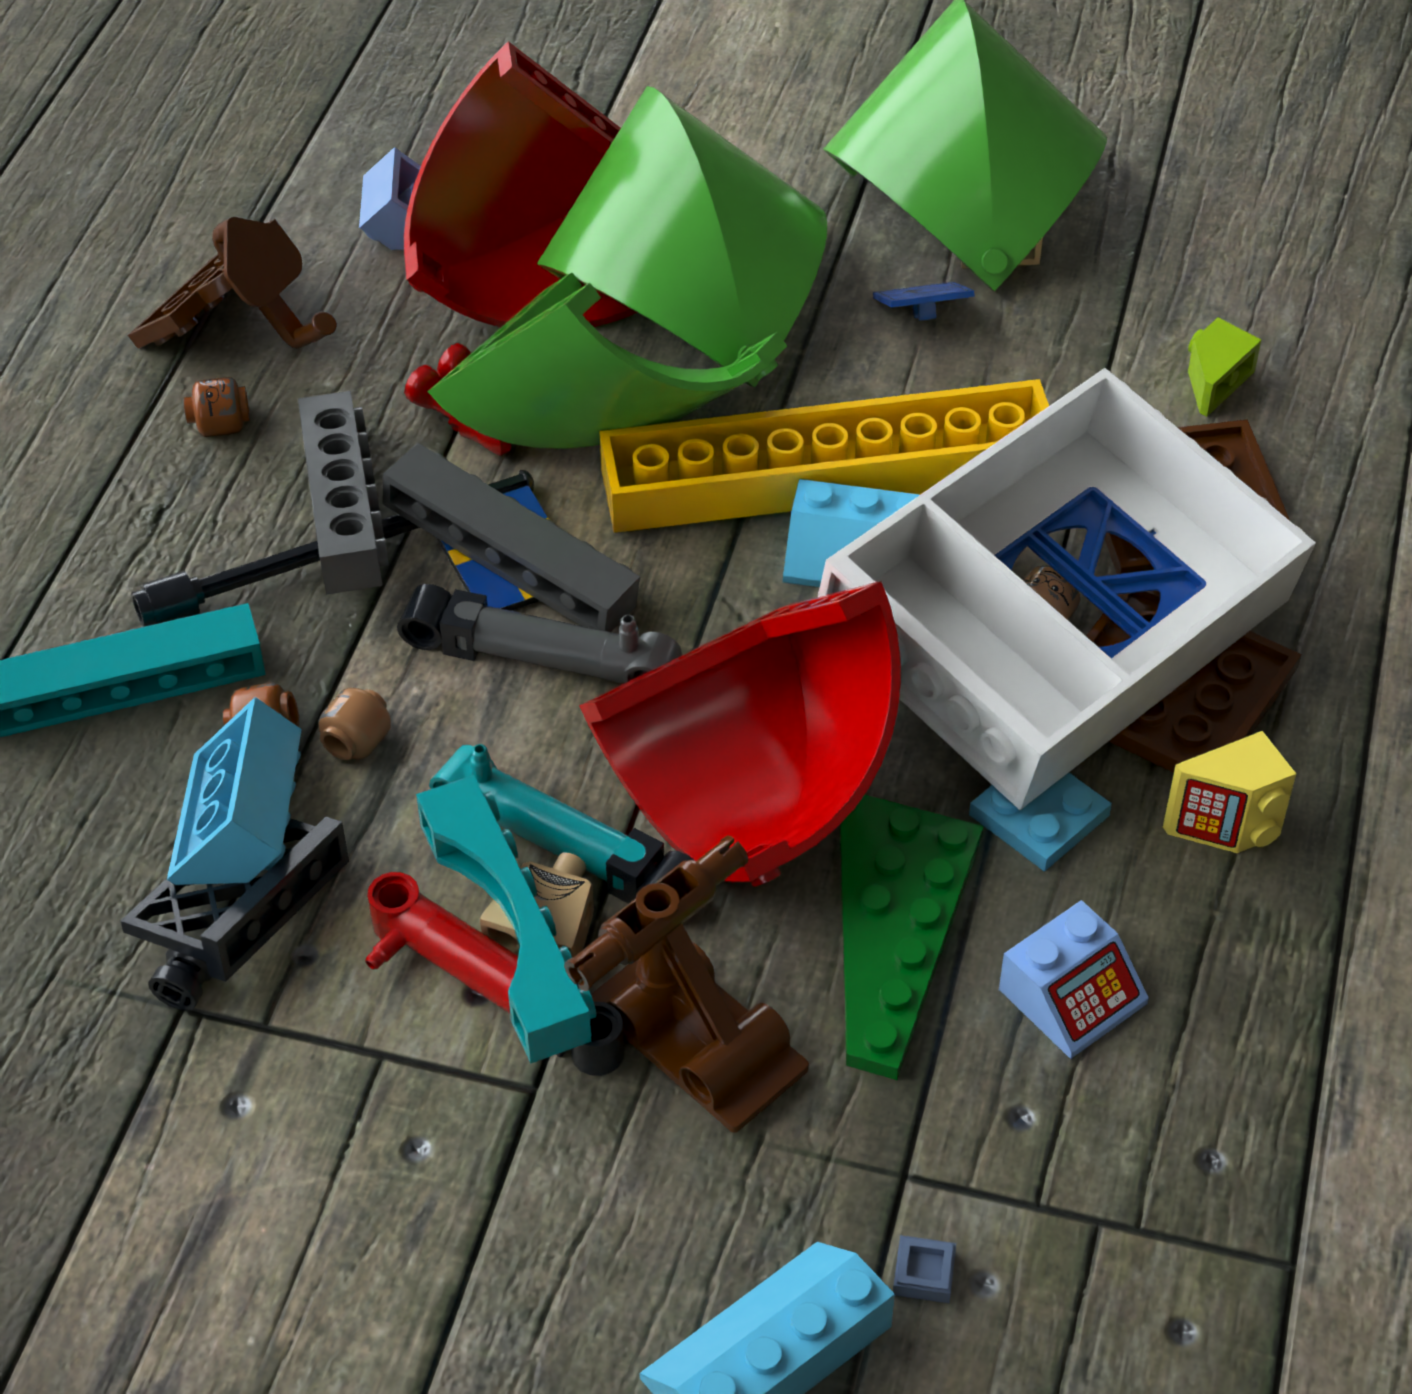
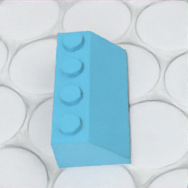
M799 479L791 511L783 582L820 587L826 559L914 500L919 494Z
M256 697L193 756L167 880L175 885L249 883L264 869L269 871L284 855L286 846L283 844L285 828L291 818L288 810L290 797L296 787V782L293 779L295 767L301 756L298 749L302 729Z
M816 1242L640 1372V1379L653 1394H805L891 1328L895 1294L857 1253Z

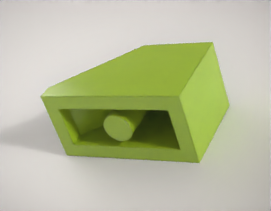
M1219 317L1204 330L1199 329L1193 335L1188 347V351L1191 353L1188 374L1199 413L1206 417L1255 372L1261 345V339Z

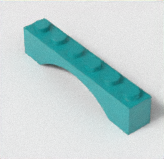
M475 775L416 794L420 826L437 863L461 873L482 887L500 905L514 928L520 948L517 968L508 990L511 1023L530 1064L591 1042L590 1019L597 1016L592 996L589 990L583 991L580 988L578 989L577 985L571 981L565 971L564 963L572 958L567 946L559 948L554 939L557 932L553 917L547 906L539 908L534 898L537 896V889L533 876L528 867L520 869L516 861L518 850L514 837L509 829L501 831L497 821L500 820V814L493 794L490 791L482 792Z

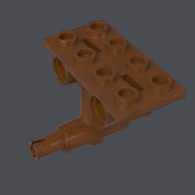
M727 835L697 861L685 860L657 882L641 888L634 900L601 925L598 933L599 938L576 956L568 959L564 963V967L574 984H577L583 978V981L579 983V988L583 991H588L594 983L618 964L627 965L592 993L593 1002H604L617 1009L623 1020L624 1038L727 1129L736 1133L804 1076L809 1070V1062L790 1046L789 1029L782 1017L772 1007L764 1003H758L748 1011L715 983L714 967L710 959L697 944L691 941L683 926L684 922L713 900L716 894V886L748 863V855L743 846L736 842L734 846L729 848L734 843V838Z

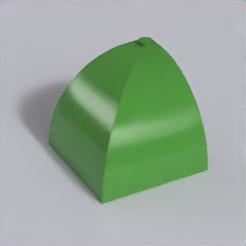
M954 0L823 150L852 177L859 173L947 247L992 291H996L1037 245L1077 195L1101 158L1107 143V136L965 0Z
M647 86L537 264L558 279H562L572 272L579 282L585 285L591 283L595 290L641 314L714 360L719 366L724 367L733 364L748 348L778 332L783 341L785 340L804 305L817 275L826 244L827 219L825 212L820 206L654 87ZM754 377L745 383L751 387H756L760 379L756 380Z
M571 272L541 292L427 392L454 418L483 435L507 443L534 448L566 449L600 445L599 431L671 423L754 377L756 380L765 377L778 366L775 358L787 345L778 332L748 348L733 364L709 369H685L647 360L612 343L585 319L582 314L601 297L591 283L580 288L582 286L581 283Z

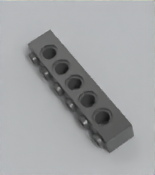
M351 391L298 398L317 543L326 595L383 586L380 567L389 566L363 409L362 407L353 408Z

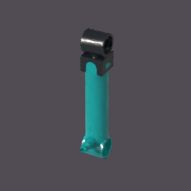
M482 744L475 746L462 745L432 777L429 783L430 789L475 775L482 792L490 791L495 798L500 814V820L497 821L499 826L509 829L514 834L557 856L561 853H572L585 862L586 871L607 881V893L626 903L634 900L641 888L657 882L681 862L694 860L687 854L679 851H669L664 855V843L634 828L627 836L498 770L491 760L487 747Z

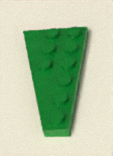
M866 794L855 809L840 824L846 1066L898 1080L982 840V825Z

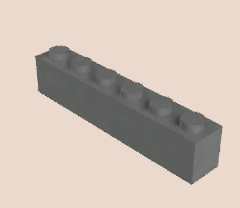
M417 443L383 473L384 506L580 626L612 632L621 623V618L628 615L636 607L640 576L629 567L617 563L597 551L589 543L581 541L562 530L551 520L542 518L522 506L516 499L506 496L487 485L478 476L469 474L457 467L443 455L434 453Z

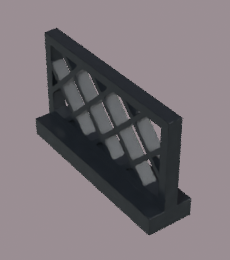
M325 817L316 826L290 818L285 828L283 843L295 840L300 841L294 847L285 849L283 857L266 874L252 879L249 883H231L213 887L212 884H206L207 889L177 895L183 887L190 885H175L166 878L120 920L123 933L205 961L209 976L226 982L349 862L342 821ZM239 898L232 906L217 909L216 902ZM211 904L212 911L184 917L180 916V910ZM174 912L175 919L157 923L147 922L152 916ZM207 928L200 935L201 940L184 935L185 932Z

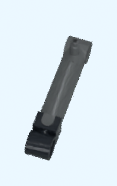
M422 584L414 589L397 625L399 636L412 647L421 650L436 649L442 642L443 654L475 661L478 652L619 683H626L682 656L680 645L668 635L660 632H647L639 637L636 619L632 615H625L621 618L619 634L490 607L488 606L486 595L457 589L451 595L444 588L434 584Z

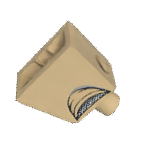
M561 853L553 868L531 861L523 863L520 869L528 867L533 876L537 889V896L534 898L538 907L547 906L553 917L557 932L554 939L558 948L567 946L573 958L584 948L594 911L592 883L582 878L586 871L585 862L572 853ZM493 900L480 917L481 932L518 956L520 946L514 928L500 905Z

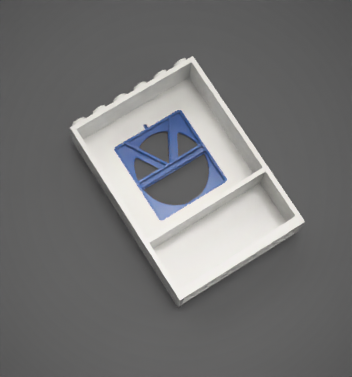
M1104 368L826 559L818 597L882 581L891 605L898 634L901 659L899 699L1014 806L1021 810L1286 603L1298 582L1316 542L1307 536L1301 528L1295 526L1272 507L1265 498L1259 496L1236 477L1230 469L1224 467L1201 448L1195 440L1189 438L1166 419L1160 411L1154 409L1131 390L1125 382L1119 380L1109 370ZM1085 528L1087 533L1079 560H1076L1048 534L1064 529ZM1106 533L1116 535L1135 546L1148 559L1154 570L1096 577L1094 573ZM1028 546L1131 638L1110 646H1096L1012 571L1018 556ZM1156 590L1160 593V601L1156 614L1148 622L1118 595Z

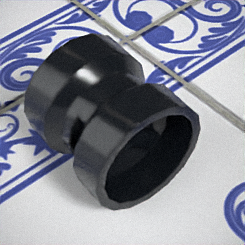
M168 949L166 952L167 962L164 966H159L148 982L149 989L153 995L168 1006L185 1011L193 1010L203 994V982L210 981L212 978L208 974L206 962Z

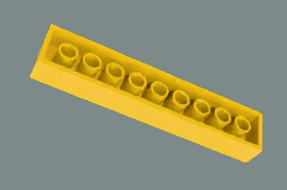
M1040 379L599 431L601 471L613 532L618 533L792 511L799 479L921 495L1049 407Z

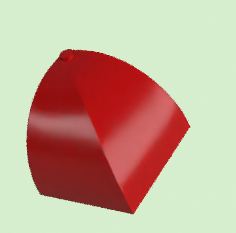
M508 41L486 63L463 91L440 126L422 162L413 186L405 219L404 258L406 280L418 292L427 293L455 312L496 327L505 325L541 292L560 280L540 267L537 262L621 128ZM597 291L601 298L582 315L593 327L624 319L637 312Z
M882 581L785 605L579 705L598 745L620 782L644 816L673 849L685 853L697 861L716 846L722 838L727 835L732 836L734 843L729 848L734 846L736 842H739L748 855V863L736 870L724 881L751 882L753 887L759 886L780 876L779 866L814 847L833 832L855 809L871 786L882 765L897 718L901 688L900 650L891 605Z

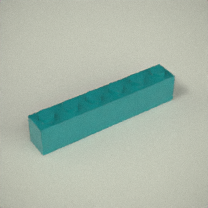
M249 603L0 660V737L266 675L260 642Z

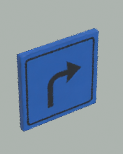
M956 282L873 292V299L891 308L913 305L914 318H918L919 321L936 319L935 302L975 297L974 290Z

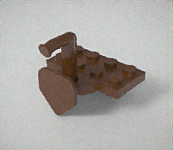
M231 217L219 223L213 230L212 241L218 253L127 336L138 349L152 342L156 346H160L175 334L180 337L199 322L195 317L196 314L202 309L204 312H207L214 308L225 298L224 294L231 289H234L246 304L258 307L280 337L292 348H302L327 335H331L335 332L337 323L331 314L318 312L313 316L311 323L303 326L279 295L299 276L303 263L299 250L276 219L263 223Z

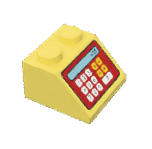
M1263 731L1176 764L1163 829L1168 835L1234 853H1240L1254 846H1267L1281 834L1296 772Z

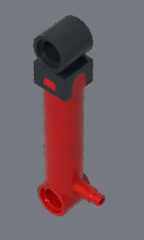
M389 872L373 880L368 888L367 897L372 926L375 934L381 940L373 947V951L365 959L368 967L373 970L378 969L406 945L510 1014L508 990L517 968L518 956L421 894L417 882L410 875L402 872ZM594 1002L597 1016L590 1019L591 1039L595 1037L604 1039L598 1041L591 1040L589 1043L572 1048L571 1057L574 1065L581 1072L590 1076H603L616 1070L624 1059L623 1020L620 1012L612 1005L604 1002ZM566 1051L556 1055L561 1058L566 1053Z

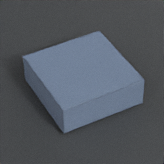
M900 1235L893 1286L895 1296L949 1303L956 1243Z

